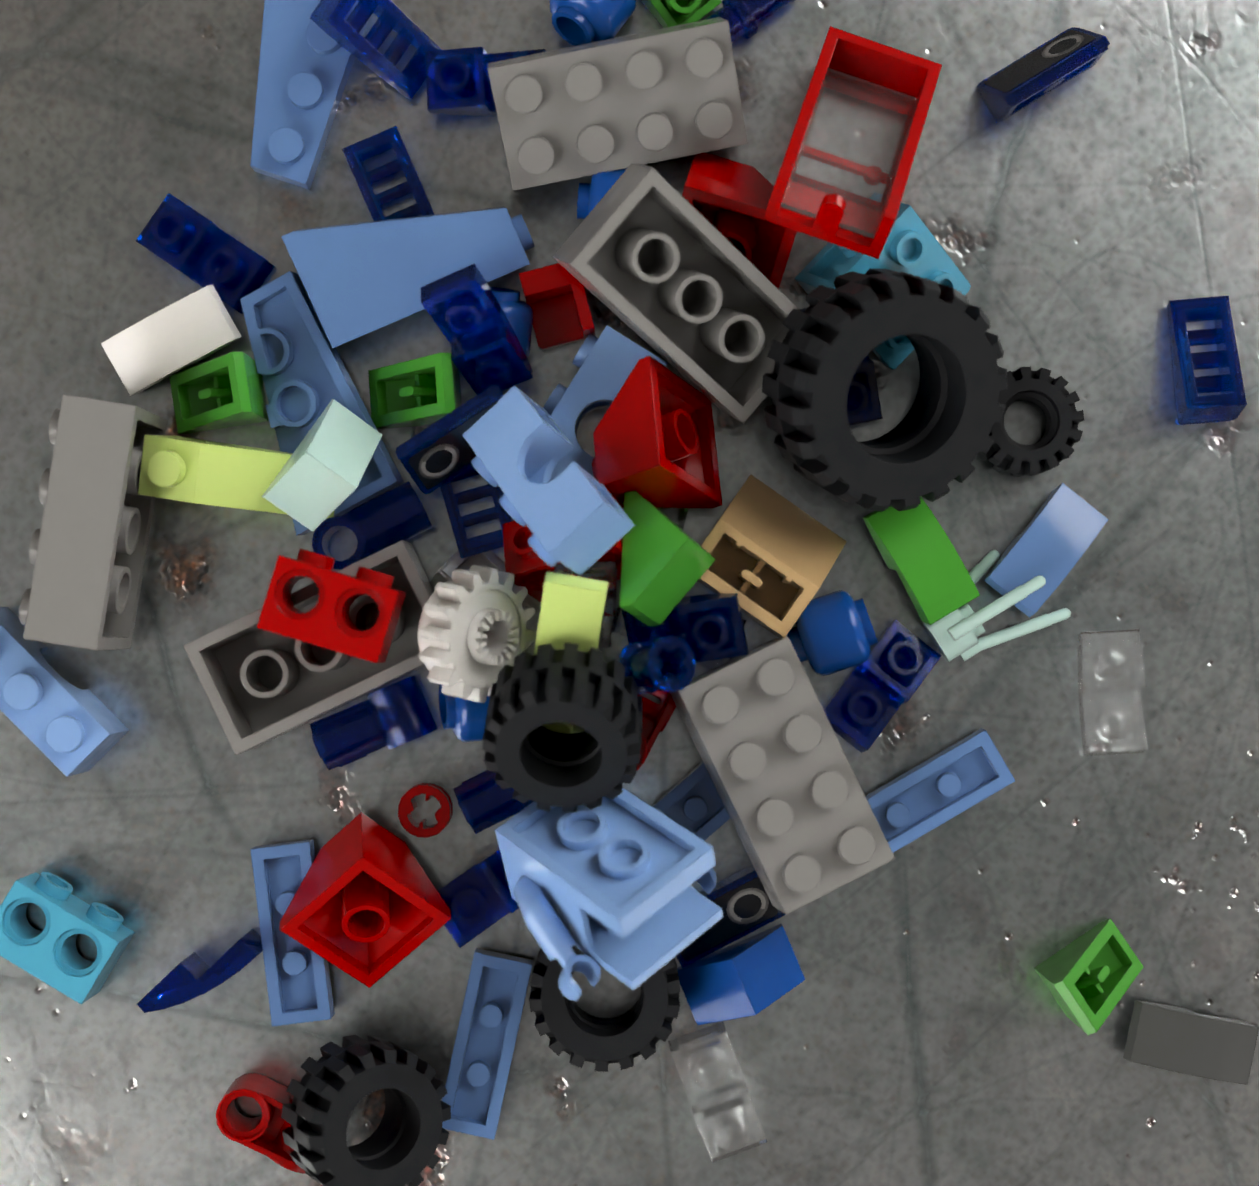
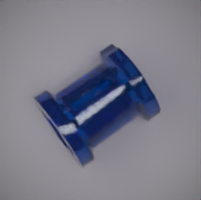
M665 636L654 641L630 642L622 649L618 657V661L625 666L624 677H634L638 684V693H653L657 690L664 692L679 691L691 682L695 674L696 662L694 653L688 643L679 637Z

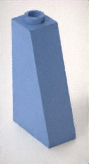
M506 207L298 229L281 236L332 349L529 265L530 263L525 251L535 247L522 215L519 214L510 218Z

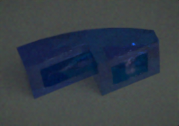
M254 929L250 930L211 967L196 952L192 953L163 978L137 1005L144 1013L182 1004L210 991L239 972L263 951L261 936Z

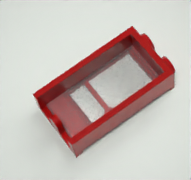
M830 26L763 220L879 259L899 211L942 65Z

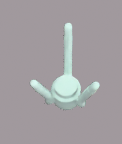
M991 550L968 572L974 584L999 559L1000 553L997 550ZM1038 575L977 612H974L966 603L930 625L924 622L923 625L940 653L948 662L959 655L963 661H966L982 650L1066 620L1071 616V611L1068 608H1062L977 638L986 632L982 625L983 623L1045 585L1046 579Z

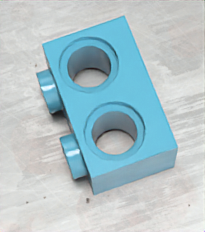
M35 872L16 880L0 906V956L79 1004H83L99 993L135 932L122 925L124 918L114 909L97 902L89 905L71 894L73 891L72 885L57 875L49 872H42L41 874ZM29 903L36 904L43 910L46 917L43 931L37 930L29 924L26 918V909ZM78 934H85L95 942L97 947L95 961L86 960L78 953L76 948Z

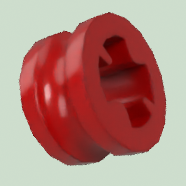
M421 783L413 786L402 796L398 805V817L402 827L409 834L421 838H429L439 834L449 824L453 815V802L450 794L443 787L435 783ZM426 794V801L430 800L432 796L439 801L441 807L435 812V818L438 823L426 826V819H423L420 824L413 819L411 812L417 807V802L414 799L415 796Z

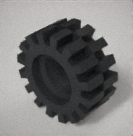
M1031 366L1020 367L1016 371L1011 372L1010 370L1007 372V390H1001L999 394V403L1006 405L1002 422H994L988 437L994 439V442L986 456L978 453L982 461L988 459L993 463L991 468L999 473L1007 471L1010 472V476L1022 477L1048 471L1060 465L1059 463L1062 460L1069 458L1075 451L1072 448L1073 444L1081 439L1083 431L1078 430V423L1084 421L1083 410H1076L1075 402L1080 399L1076 391L1069 394L1064 388L1069 382L1062 376L1054 379L1050 377L1051 370L1040 368L1037 371H1032ZM1020 400L1031 401L1037 404L1045 413L1047 420L1046 431L1037 443L1032 445L1019 444L1007 434L1004 427V416L1008 407L1013 402Z

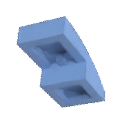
M1062 483L1051 492L1025 530L1012 540L984 581L1003 596L1038 575L1043 576L1046 579L1045 585L1014 605L1030 618L1039 610L1072 570L1109 519Z

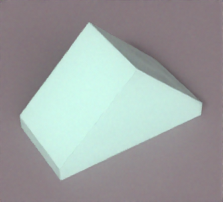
M332 399L262 497L313 532L357 489L382 434Z

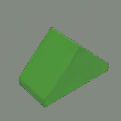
M230 352L169 377L178 434H189L269 421L265 406L266 398L262 374L257 372L255 360L244 352Z
M441 352L368 371L371 418L377 429L463 423L460 370L457 361L451 353Z
M625 492L624 512L635 526L623 536L620 607L647 626H657L665 620L716 559L638 492Z
M1110 918L1094 926L1037 965L1034 969L1065 1015L1089 1035L1098 1032L1144 966Z

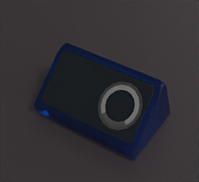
M1076 27L1067 29L981 81L977 85V91L995 121L1000 120L1002 122L1093 67L1108 50L1110 43L1104 35Z
M494 385L490 386L396 448L397 451L394 453L422 493L425 495L432 493L472 467L471 460L477 455L462 435L504 396L498 385L495 387Z
M753 864L717 882L710 894H707L704 890L699 892L722 908L723 918L677 954L676 958L681 967L684 968L786 915L772 906Z

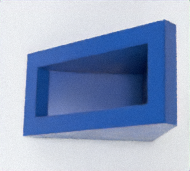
M782 924L678 967L679 983L697 1026L757 1015L805 981Z

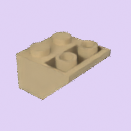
M750 474L700 545L716 560L698 581L778 638L786 637L821 587L847 541Z

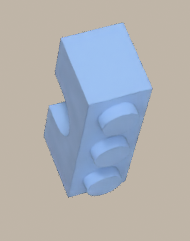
M606 325L599 338L591 333L588 335L572 364L580 369L568 388L560 383L556 386L543 407L574 446L556 465L550 481L563 472L573 461L594 477L592 472L594 457L587 454L577 441V430L581 420L587 413L596 408L610 407L639 359L651 356L667 368L668 363L608 325Z
M514 385L462 435L477 455L471 460L472 466L491 486L496 488L499 485L504 492V495L498 500L500 505L519 525L524 527L527 524L533 532V535L527 539L529 545L549 566L554 567L560 562L581 576L635 526L606 487L574 461L556 478L550 481L556 465L574 446L547 411L517 386Z
M0 607V710L66 777L88 772L129 729L89 689H79L62 678L42 656V653L48 647L43 642L23 639L25 625L20 623V619L8 607Z

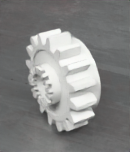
M471 565L470 571L453 570L452 580L445 583L438 582L435 586L436 590L425 603L420 617L418 645L420 651L419 659L424 662L430 671L427 679L429 682L441 684V693L465 700L485 703L487 696H490L493 683H497L498 673L505 665L514 667L515 656L524 652L525 642L536 639V632L526 629V621L532 618L535 610L533 607L522 606L521 604L528 590L526 587L513 585L515 575L512 573L501 572L495 568Z

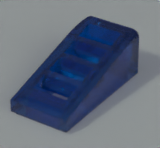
M321 0L311 14L310 19L402 95L412 99L444 51L391 0H358V4L346 21L344 20L345 16L357 0ZM374 13L379 18L364 38L359 32ZM393 29L398 34L384 55H382L378 49ZM410 44L417 48V51L403 71L400 72L395 66Z
M398 126L389 128L342 149L374 221L415 217L421 214L422 216L435 214ZM393 148L397 156L396 160L367 171L364 160ZM403 170L407 179L406 182L378 194L376 193L373 182ZM411 192L413 193L417 203L386 216L382 207L383 204Z
M1229 296L1169 301L1167 312L1178 424L1188 425L1235 420L1247 405ZM1215 320L1214 329L1187 331V322ZM1217 344V351L1191 353L1190 346ZM1219 368V375L1195 377L1194 370ZM1221 392L1218 395L1198 396L1201 393Z
M472 465L463 467L439 483L461 559L504 547L502 524L512 521L510 515L498 501L504 495L499 485L495 488L488 483L487 485L459 493L455 492L453 482L480 475ZM492 495L495 507L462 516L460 504ZM499 518L500 530L468 539L465 527Z

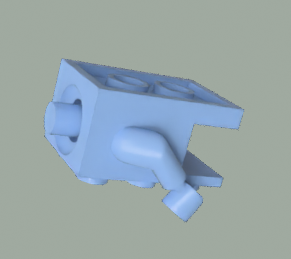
M624 788L622 793L613 800L603 796L601 806L589 810L585 804L577 806V812L563 813V808L551 806L550 811L537 809V802L534 801L495 829L511 897L517 902L527 928L549 961L557 959L563 970L558 979V986L562 995L569 1000L577 1001L582 995L579 985L571 976V972L578 971L583 973L590 985L595 987L600 979V965L630 989L635 990L723 918L722 908L700 894L691 885L697 881L707 894H710L715 888L717 876L712 868L716 865L713 847L668 818L660 809L653 808ZM572 947H577L586 955H577Z

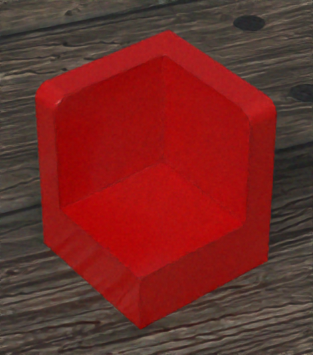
M560 263L519 273L526 302L533 310L532 325L539 349L548 350L585 340L590 333L595 336V327L584 285Z

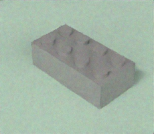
M721 17L487 63L513 191L595 175L599 172L625 169L631 163L645 165L748 144L728 20Z
M631 163L554 254L553 258L696 389L705 395L719 410L744 423L768 396L762 393L763 374H773L775 360L767 357L773 339L781 343L783 342L789 329L782 323L792 309H799L653 167Z
M63 394L61 408L54 410L49 424V439L51 444H54L51 469L47 468L43 472L39 486V499L41 504L45 506L41 529L35 530L29 547V559L31 564L35 565L31 589H27L24 592L20 603L19 619L20 623L25 625L23 639L90 650L131 649L155 497L138 495L144 435H165L167 419L135 405Z
M401 540L337 571L356 577L359 566L394 576L391 588L406 592L385 663L376 664L257 628L262 608L183 645L235 755L253 750L425 667L424 662L419 659L418 628L423 607L434 590L411 543ZM315 582L291 593L292 602L299 611L306 613L316 606L319 600V589ZM369 595L358 597L350 607V619L354 626L366 631L372 628L379 618L378 604Z
M789 637L774 638L669 690L772 906L787 915L895 859Z

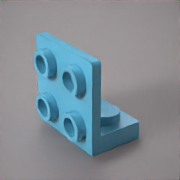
M874 194L869 201L880 204L882 196ZM904 203L900 204L895 223L879 259L828 242L795 277V280L807 294L820 285L835 289L834 280L837 276L852 271L865 274L869 269H888L937 281L938 284L952 287L964 295L971 288L968 280L913 208ZM900 335L884 341L872 351L886 367L896 369L914 350V347L906 335Z

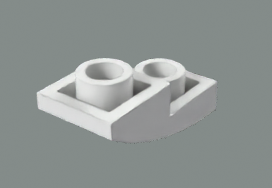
M212 284L144 318L102 342L101 345L131 396L148 389L182 368L203 360L242 336Z

